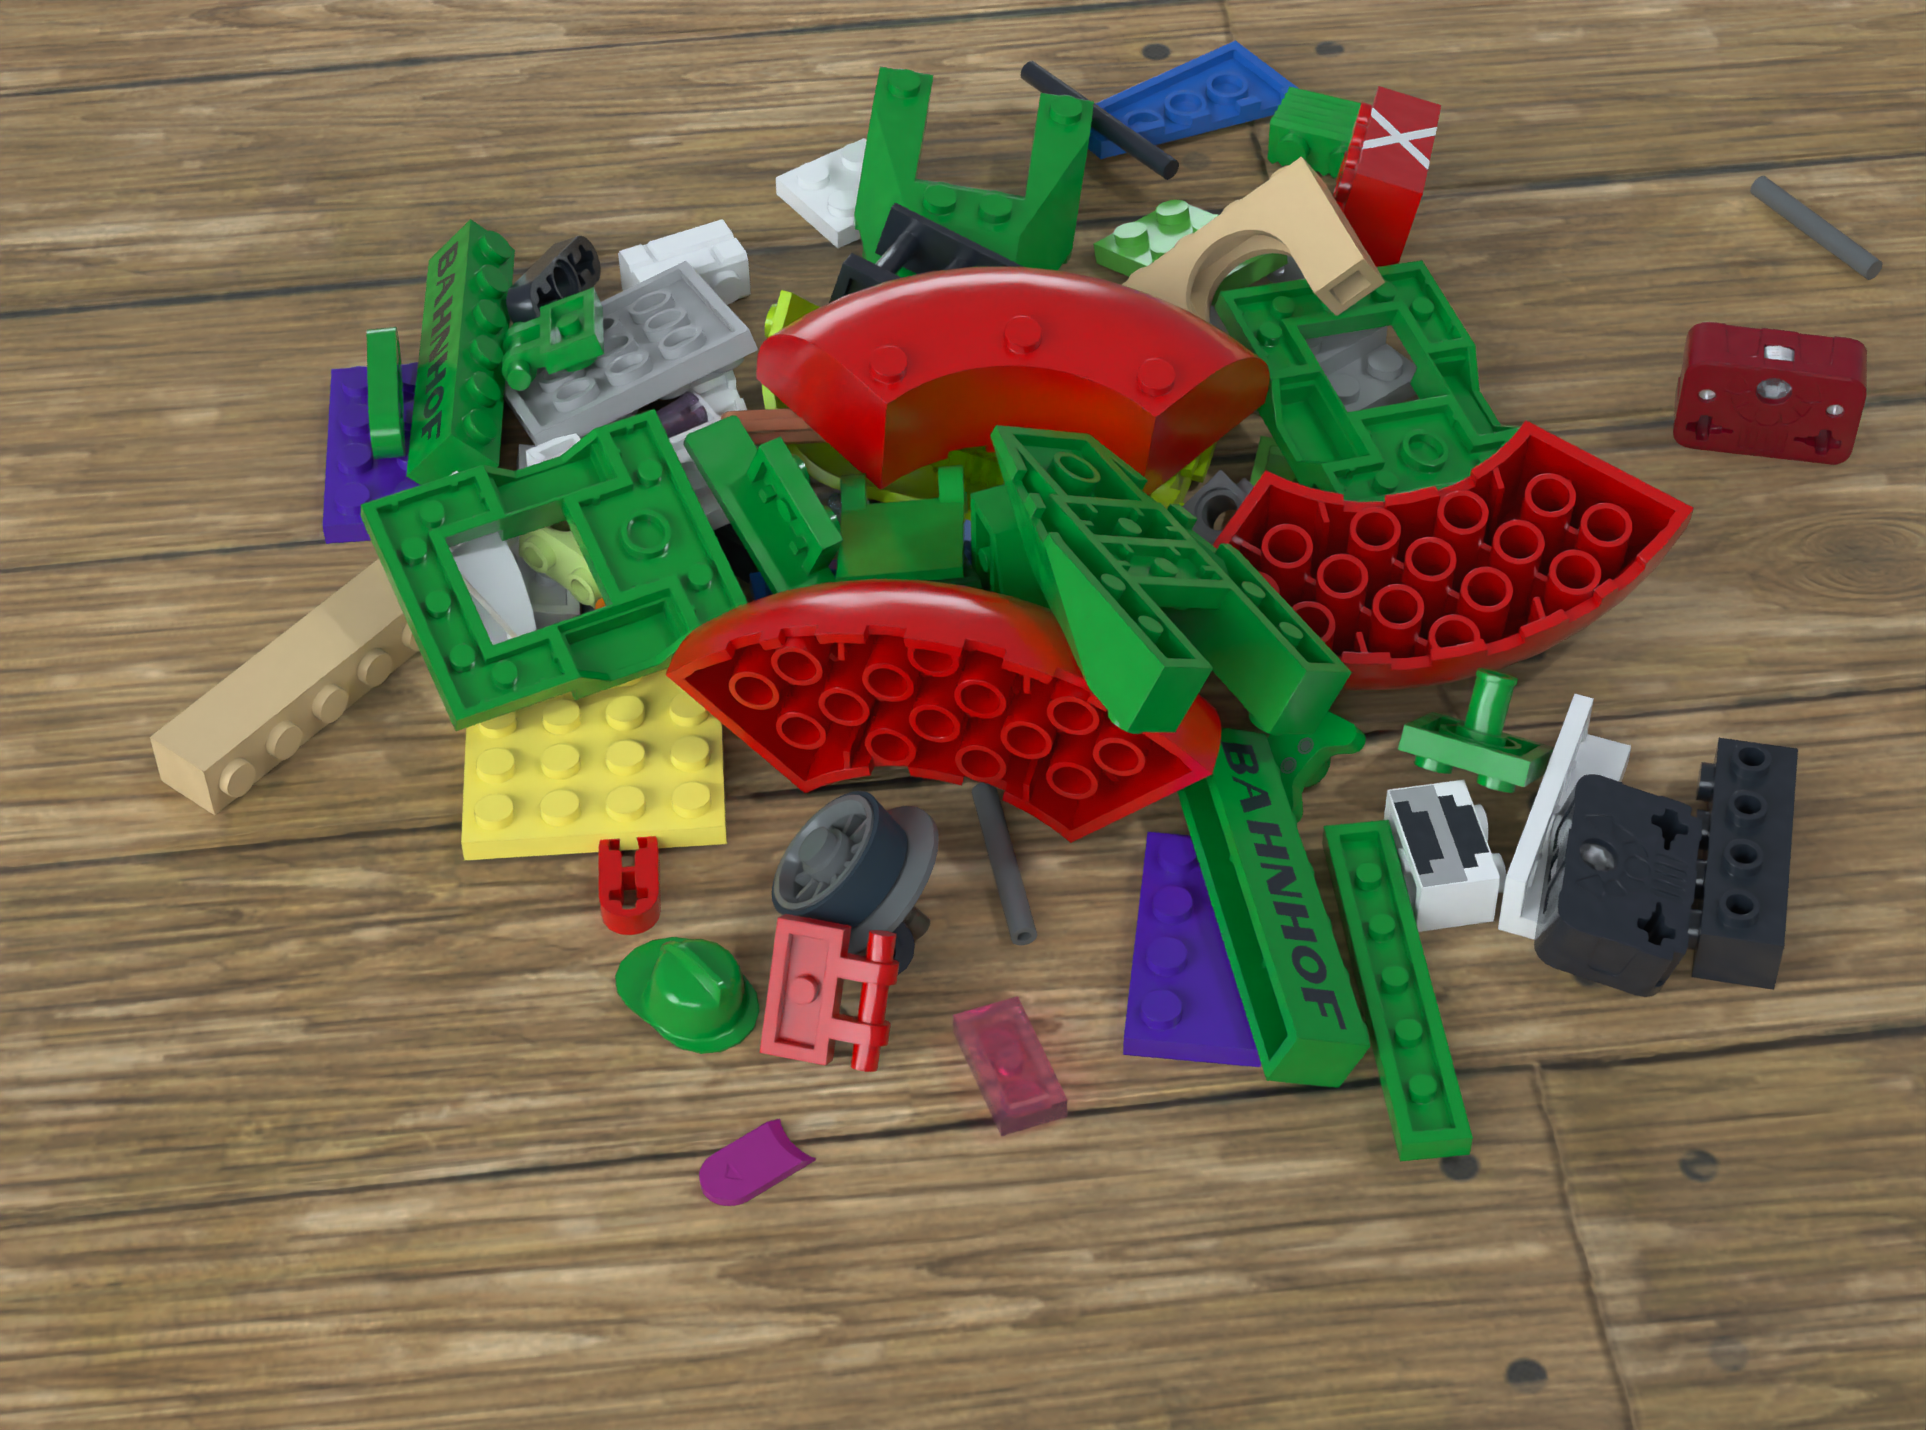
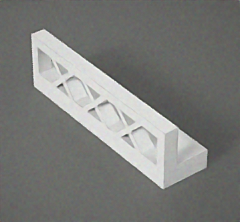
M1574 694L1506 876L1498 925L1499 930L1530 939L1535 938L1552 825L1578 780L1584 775L1596 774L1622 782L1629 761L1631 745L1588 734L1594 698Z

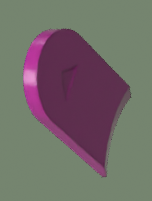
M775 1119L767 1121L709 1156L700 1168V1187L703 1194L710 1201L722 1206H736L748 1202L816 1161V1158L797 1148L784 1132L781 1120Z

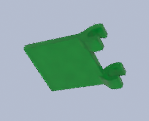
M963 464L939 466V497L922 500L870 504V501H867L866 473L841 475L840 527L843 542L838 549L836 581L866 579L930 581L964 578L965 516L968 513V497L964 488Z

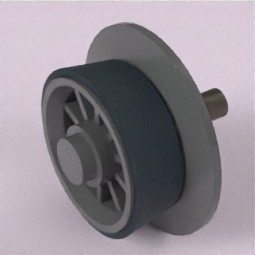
M865 791L849 792L832 800L807 821L786 849L776 870L772 885V902L775 909L782 915L790 914L851 926L848 953L866 955L870 930L893 932L902 921L911 930L913 939H919L928 930L930 918L914 905L922 894L936 861L939 835L935 821L924 810L915 806H901L886 811L874 796Z

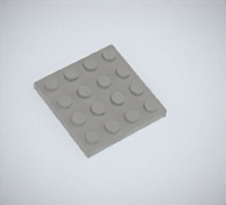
M684 261L601 302L603 306L604 354L598 356L594 363L579 371L567 372L563 369L550 375L546 367L537 369L536 377L529 387L522 391L512 389L505 380L504 400L536 446L552 439L575 433L582 439L584 435L591 432L594 428L636 415L639 408L657 399L667 400L682 395L691 387L692 382L712 372L724 373L733 370L744 361L745 356L757 351L758 348L750 329L691 265Z

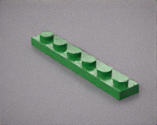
M1389 820L1325 825L1323 828L1322 845L1399 1160L1401 1162L1470 1155L1473 1137Z

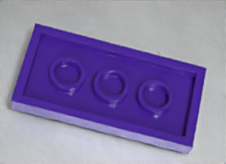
M418 362L402 364L405 456L374 459L371 444L367 367L354 366L351 368L331 369L323 508V532L326 544L371 541L361 519V504L420 485L406 476Z

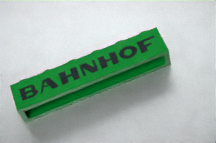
M471 219L429 259L406 474L408 478L420 485L450 476L455 471L462 472L480 465L492 467L499 465L505 378L502 374V359L504 356L502 343L504 334L509 329L510 324L506 297L509 288L513 284L515 249L499 233L491 230L488 231Z
M1221 727V742L1212 775L1177 791L1262 1068L1267 1081L1339 1088L1371 1046L1368 1029L1362 1021L1350 985L1349 973L1344 967L1332 932L1331 920L1328 914H1326L1314 879V870L1308 861L1297 828V819L1289 805L1281 781L1280 769L1277 763H1275L1267 736L1263 733Z

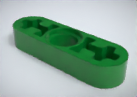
M397 327L367 329L368 414L374 459L405 456L403 374Z

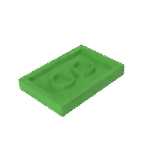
M1183 200L1163 202L1152 213L1135 222L1118 226L1114 233L1094 243L1096 263L1129 277L1136 270L1147 267L1174 248L1181 238L1195 233L1219 215L1189 205ZM1276 253L1263 254L1239 264L1223 279L1214 294L1211 305L1216 304L1221 291L1245 288L1288 264L1287 255Z

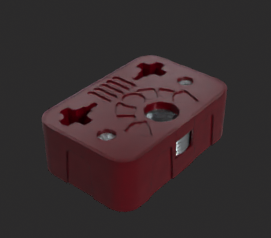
M1717 322L1696 324L1689 330L1686 337L1683 365L1675 392L1673 437L1678 444L1690 449L1830 465L1843 463L1852 453L1867 396V349L1860 341L1846 337L1801 334L1794 331L1768 328L1758 329Z

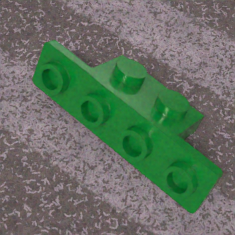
M735 415L687 434L683 442L685 449L773 594L821 583L837 582L829 565L843 542L839 521L835 513L828 506L821 504L810 485L809 474L804 462L796 454L790 453L781 436L759 445L757 449L740 419Z

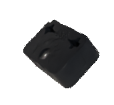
M1584 775L1578 780L1552 825L1534 938V949L1538 957L1545 964L1636 996L1650 997L1661 990L1688 949L1691 905L1694 902L1697 878L1696 864L1703 829L1702 820L1691 816L1692 807L1664 796H1657L1624 785L1622 782L1601 775Z

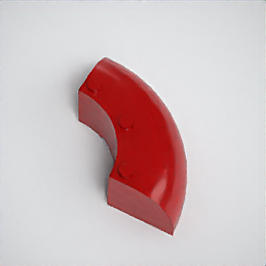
M967 267L931 271L886 281L843 296L803 315L762 343L757 355L756 379L797 416L802 417L807 425L861 473H866V478L880 490L900 477L921 467L948 459L950 451L985 446L986 452H995L990 435L995 426L1000 425L1090 434L1148 480L1142 491L1150 495L1265 403L1270 372L1265 361L1226 332L1195 314L1149 293L1108 280L1066 271L1029 267Z
M1526 420L1504 446L1484 462L1471 469L1470 476L1440 490H1437L1436 486H1431L1411 492L1385 495L1384 501L1381 502L1345 501L1344 494L1310 488L1286 480L1266 470L1215 540L1213 546L1218 549L1221 543L1231 544L1348 667L1352 673L1342 689L1401 690L1452 683L1475 677L1478 668L1498 671L1538 655L1581 632L1622 602L1656 569L1687 529L1694 508Z
M866 579L828 582L782 591L740 605L702 624L688 634L676 650L665 674L804 793L837 781L871 776L874 767L905 766L908 767L910 776L934 779L961 786L966 776L975 781L984 782L1004 790L1002 801L1034 816L1070 843L1212 775L1221 742L1219 715L1215 708L1199 694L1176 732L1132 734L1122 730L1110 720L1106 707L1089 689L1060 624L1051 609L1004 594L963 585L923 580Z

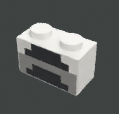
M1465 780L1387 790L1384 820H1389L1418 932L1493 922L1498 893H1504L1506 870L1501 855L1499 853L1492 854L1487 843L1488 822L1485 810L1481 804L1473 805Z

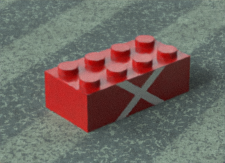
M1378 86L1372 104L1362 102L1360 105L1349 147L1345 151L1332 195L1376 267L1399 264L1423 195L1442 106Z

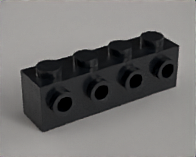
M1719 737L1714 763L1701 762L1696 800L1708 802L1707 811L1697 809L1695 815L1696 818L1702 820V837L1698 849L1703 850V858L1697 859L1694 899H1699L1698 909L1691 908L1688 934H1690L1688 949L1694 950L1692 977L1774 990L1785 946L1798 759L1797 748Z

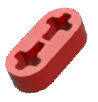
M656 836L636 837L639 849L635 852V866L623 867L622 861L624 851H619L620 838L603 839L599 842L600 910L603 923L613 932L621 935L640 934L652 928L659 920L661 912L660 857ZM624 890H636L637 901L635 908H622L624 905Z

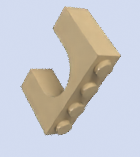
M1300 157L1292 164L1275 171L1268 181L1244 198L1230 203L1219 216L1195 233L1181 238L1174 248L1153 263L1133 272L1122 285L1156 296L1210 323L1211 303L1223 279L1239 264L1258 255L1276 253L1293 257L1313 292L1336 316L1384 284L1385 281L1325 182L1304 158Z

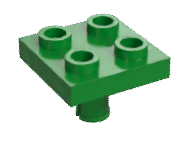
M1478 668L1465 721L1431 712L1404 725L1398 750L1416 755L1414 764L1423 769L1451 774L1453 767L1477 773L1476 782L1484 787L1513 793L1515 792L1516 785L1525 787L1545 774L1555 747L1502 732L1514 686L1517 685L1518 678L1500 671Z

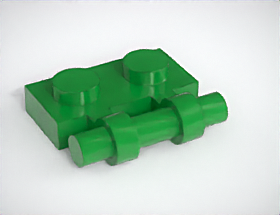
M594 287L540 307V317L527 322H515L506 331L502 343L504 354L502 374L512 389L517 391L527 389L535 379L537 369L546 367L549 375L563 369L567 372H575L590 366L598 356L604 354L603 306Z

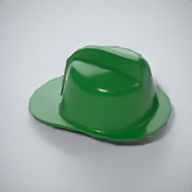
M679 937L651 940L634 948L621 961L615 975L617 994L626 1006L652 1026L663 1038L683 1050L704 1054L723 1052L740 1044L754 1030L760 1012L757 992L742 974L740 965L732 953L716 942Z

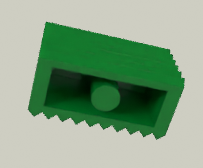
M1289 86L1284 99L1282 98L1281 105H1278V109L1270 121L1268 160L1272 164L1278 161L1283 167L1303 157L1315 172L1319 171L1323 176L1330 174L1333 179L1336 178L1345 151L1348 150L1361 103Z

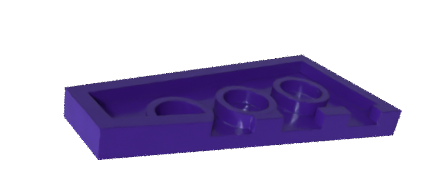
M1147 832L1124 1030L1123 1055L1261 1067L1258 1051L1191 836Z

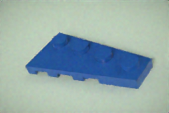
M1235 40L1095 104L1152 144L1158 145L1272 116L1277 111L1278 105H1281L1282 98L1284 99L1289 86L1298 87ZM1093 128L1090 129L1088 149L1100 159L1127 153Z

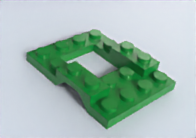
M1423 260L1376 267L1385 283L1338 316L1317 297L1306 278L1220 292L1214 309L1229 335L1268 365L1270 372L1268 392L1265 403L1257 411L1299 484L1314 489L1344 494L1345 501L1381 502L1384 501L1385 495L1411 492L1431 486H1436L1437 490H1440L1470 476L1471 469L1495 454L1521 427L1501 425L1480 392L1476 345ZM1392 326L1417 367L1410 385L1420 400L1347 412L1305 340Z
M655 409L594 428L561 456L512 471L480 465L361 504V519L455 731L568 692L572 693L574 700H578L669 667L679 645L695 628L740 605L748 603ZM567 520L606 606L493 645L449 548L498 532L501 540L505 541Z

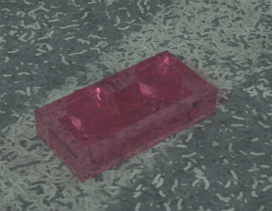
M1018 996L953 1015L954 1035L1001 1136L1067 1117L1068 1099Z

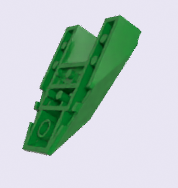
M880 66L853 219L855 230H859L863 243V258L874 264L881 258L875 251L890 209L894 203H897L1023 267L1059 270L1062 264H1067L1073 249L1094 101L1077 99L1068 95L1040 94L1024 196L996 190L990 191L953 185L940 181L934 182L917 179L934 75L918 73L909 69H893ZM904 267L897 274L901 278L917 275Z
M995 426L990 437L1030 567L1055 618L1060 624L1089 689L1106 707L1108 717L1116 726L1132 734L1176 732L1211 671H1213L1249 711L1251 722L1260 730L1275 736L1315 733L1352 672L1231 544L1221 543L1218 549H1216L1192 530L1198 520L1195 516L1179 504H1169L1166 509L1160 502H1156L1142 491L1148 480L1090 434Z

